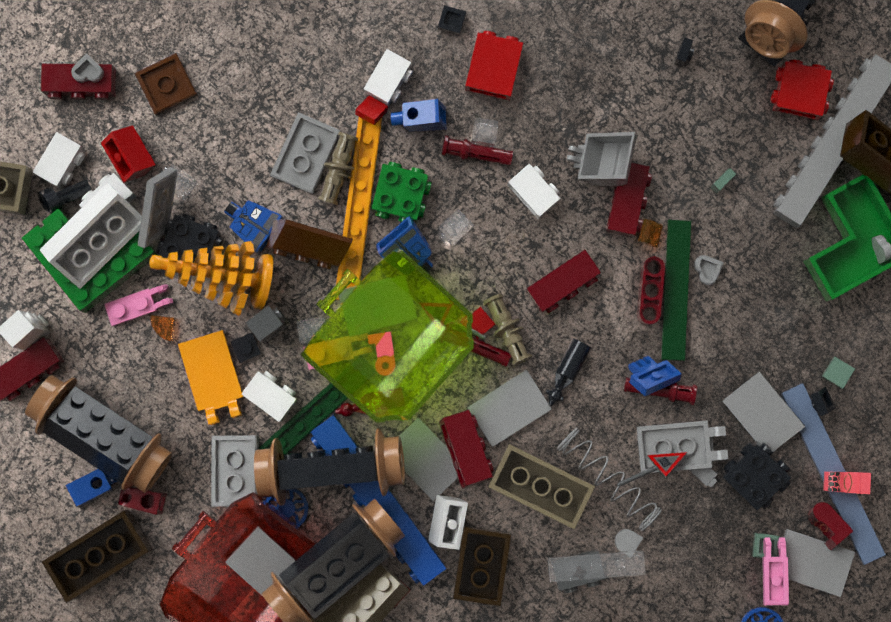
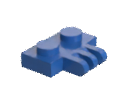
M649 356L628 365L629 370L633 373L629 383L644 396L680 381L682 375L667 360L657 364Z

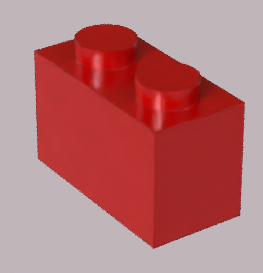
M133 125L112 131L101 142L123 183L145 176L156 165Z

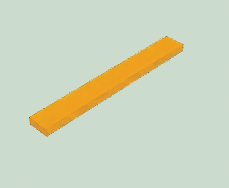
M360 117L358 118L356 133L358 141H355L352 162L354 170H351L343 236L351 238L353 241L338 267L334 300H339L337 290L360 285L382 118L375 125Z

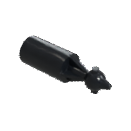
M574 338L572 339L556 370L555 388L547 389L546 391L549 397V406L552 407L559 401L563 402L565 397L562 396L561 391L575 381L591 350L590 346Z

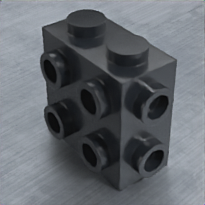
M184 213L182 216L175 214L173 220L169 219L165 228L167 235L164 241L161 240L159 242L156 253L158 256L167 258L169 253L178 252V260H181L184 251L193 250L194 263L197 251L200 248H207L209 262L213 247L221 246L223 239L220 238V232L216 230L217 226L208 222H204L203 225L195 222L196 218Z
M757 441L753 444L749 442L741 449L740 453L742 455L736 461L731 459L723 467L725 470L723 478L758 511L761 507L765 509L774 500L772 496L777 491L783 492L791 484L789 481L791 479L789 473L791 469L783 460L780 459L777 462L771 456L774 452L764 442L761 445Z

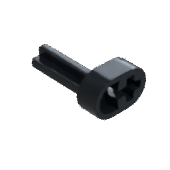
M83 180L58 192L48 187L39 191L37 195L44 210L52 214L57 209L61 210L62 205L84 196L91 190V186L87 180Z

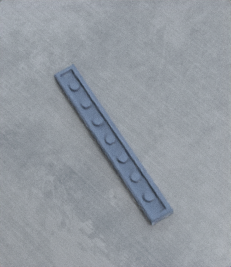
M801 383L780 393L783 400L805 425L799 433L823 483L824 471L846 472L817 411L812 406L804 384ZM827 491L838 514L853 530L849 537L862 564L866 565L885 556L886 554L857 494Z

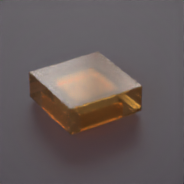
M644 219L639 242L657 248L663 225L651 219Z

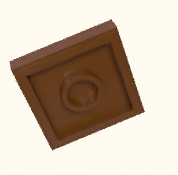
M177 53L134 73L156 116L198 96Z

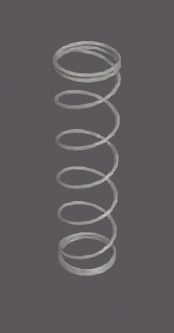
M575 428L557 447L558 451L563 449L562 455H567L590 442V447L581 461L578 471H582L595 462L606 458V463L594 483L595 486H599L621 473L623 474L621 481L624 480L625 474L620 471L597 484L608 464V456H602L581 468L592 448V441L590 440L577 445L565 453L569 443L580 432L578 428ZM618 486L611 497V502L616 501L630 491L639 489L638 495L627 513V518L650 505H655L654 511L639 526V529L644 531L657 519L662 509L657 507L656 503H649L630 514L640 496L641 489L640 487H634L613 499L620 488Z

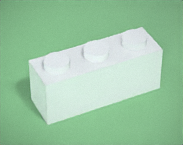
M16 311L0 326V334L13 348L26 350L51 332L47 328L48 322L41 315L37 316L29 311Z

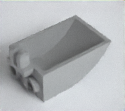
M636 132L587 134L585 145H578V147L569 146L568 151L575 153L576 156L567 155L566 160L573 162L574 168L579 169L577 178L579 180L596 186L625 185L628 182L637 134Z

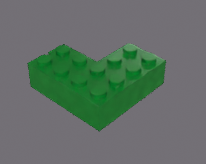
M864 175L855 178L821 198L843 239L803 262L826 302L891 268V260L881 264L878 263L872 246V238L878 235L884 236L891 245V212L874 182Z
M57 209L42 221L43 227L37 225L22 237V240L77 309L83 313L88 312L148 264L152 255H158L151 245L146 248L138 246L140 232L138 231L79 289L49 263L40 251L70 220L64 211Z

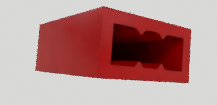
M491 31L478 32L465 91L510 101L523 42H520L519 38L513 36H506V38L498 37L496 33Z

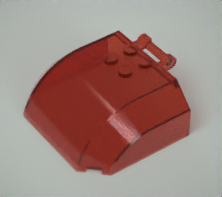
M254 492L232 502L217 521L208 513L202 511L198 516V521L179 543L176 542L172 547V550L185 560L170 576L159 603L165 617L172 622H283L265 598L227 565L225 561L257 526L295 560L300 558L317 542ZM206 525L210 526L211 529L191 552L187 551L188 546Z

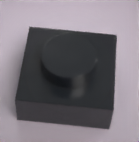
M444 5L438 29L460 36L466 11Z
M684 37L674 64L683 67L686 61H691L695 48L691 47L693 40Z
M252 332L230 341L240 364L262 354Z
M826 387L810 395L812 406L819 412L820 416L828 414L836 408Z

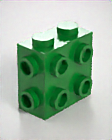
M389 162L388 165L383 164L371 208L372 212L376 213L375 216L389 220V216L399 218V223L403 222L408 216L415 223L418 222L419 217L423 218L426 204H422L424 195L429 196L432 182L428 181V175L424 174L425 170L412 167L411 170L403 169L401 164Z

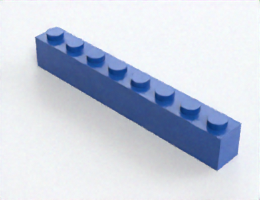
M335 415L311 431L313 435L310 438L318 450L321 448L326 450V454H332L331 450L339 448H349V452H356V448H359ZM379 481L343 484L346 488L350 486L355 494L352 496L360 507L366 506L375 499L404 533L405 537L394 545L397 549L396 557L402 565L404 563L408 564L411 569L408 573L416 584L421 582L424 586L446 570L445 564L389 489L387 495L382 496Z

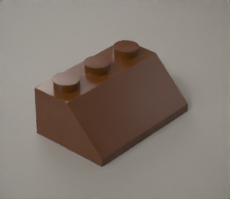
M282 219L274 220L267 248L273 249V254L286 257L287 254L296 256V261L309 263V260L318 262L317 267L330 270L331 266L339 267L353 239Z

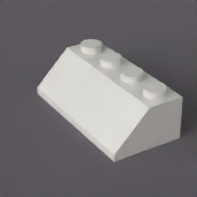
M107 183L40 251L49 263L81 289L140 230L142 215Z

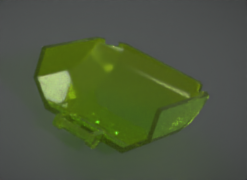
M395 248L379 261L362 281L347 269L343 273L344 277L328 295L316 303L329 318L313 334L301 353L304 360L376 423L389 420H410L474 348V339L472 338L473 314L403 250ZM352 282L356 286L335 311L331 309L330 305ZM391 331L394 354L392 356L384 355L377 357V344L386 332Z

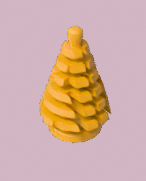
M252 241L243 242L240 249L238 244H230L227 246L224 255H221L224 247L215 246L210 253L211 258L209 262L207 248H200L197 251L194 263L193 250L184 251L181 260H178V252H171L167 258L152 255L149 261L151 269L165 270V276L172 280L175 272L178 273V283L185 287L188 284L190 275H192V291L197 294L201 293L202 283L204 282V290H206L204 297L213 301L217 293L220 294L219 298H217L218 305L227 308L230 304L231 312L238 316L241 315L242 309L245 306L249 295L245 294V290L251 287L252 307L260 310L264 308L268 299L273 274V257L270 254H262L257 261L254 273H251L254 269V258H250V256L255 252Z

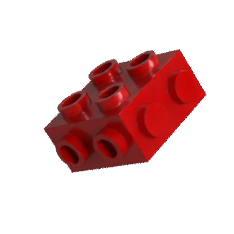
M790 59L786 61L776 71L775 81H778L777 90L774 89L771 95L770 103L774 104L772 111L819 120L823 114H827L829 108V101H826L827 93L831 92L834 79L831 78L832 71L826 70L825 66L819 64L807 66L803 65V62L800 60Z

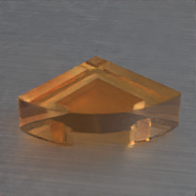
M151 315V325L155 332L161 338L172 341L175 318Z

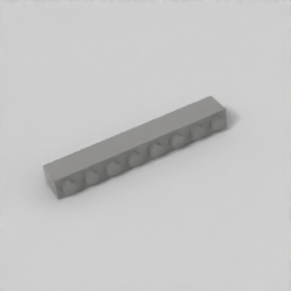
M876 54L870 60L868 58L864 60L859 68L862 73L858 79L854 77L847 87V90L850 92L846 98L841 97L834 109L838 111L834 117H828L822 127L825 129L821 137L817 135L810 146L813 149L809 156L805 155L798 164V167L801 168L796 176L793 174L785 186L788 187V190L784 195L780 194L773 204L776 207L773 214L795 228L802 225L843 160L840 157L846 123L865 110L872 114L891 84V63Z

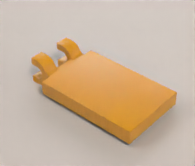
M224 330L179 343L178 347L197 410L199 412L205 410L208 425L220 423L216 409L228 406L231 418L242 416L238 399L244 398V396L242 395L241 385Z

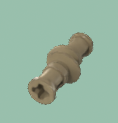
M338 132L340 137L336 150H334L332 155V162L323 164L329 169V172L325 178L322 194L318 196V199L338 205L337 198L344 182L343 178H351L346 173V170H354V167L348 166V163L352 157L351 153L354 143L358 141L357 137Z
M501 293L486 299L483 303L485 306H488L494 324L498 327L494 337L503 338L504 345L508 348L513 359L512 364L516 366L532 358L531 353L528 354L522 342L523 339L518 333L524 328L515 327V324L520 319L512 320V316L502 300L504 296Z

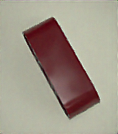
M656 256L648 258L641 267L637 318L642 325L646 326L656 323L661 316L665 263ZM649 262H654L658 265L659 271L657 274H652L648 271L647 265ZM647 285H652L656 288L657 294L655 297L646 295L645 288ZM649 308L654 311L655 317L652 321L644 318V309Z

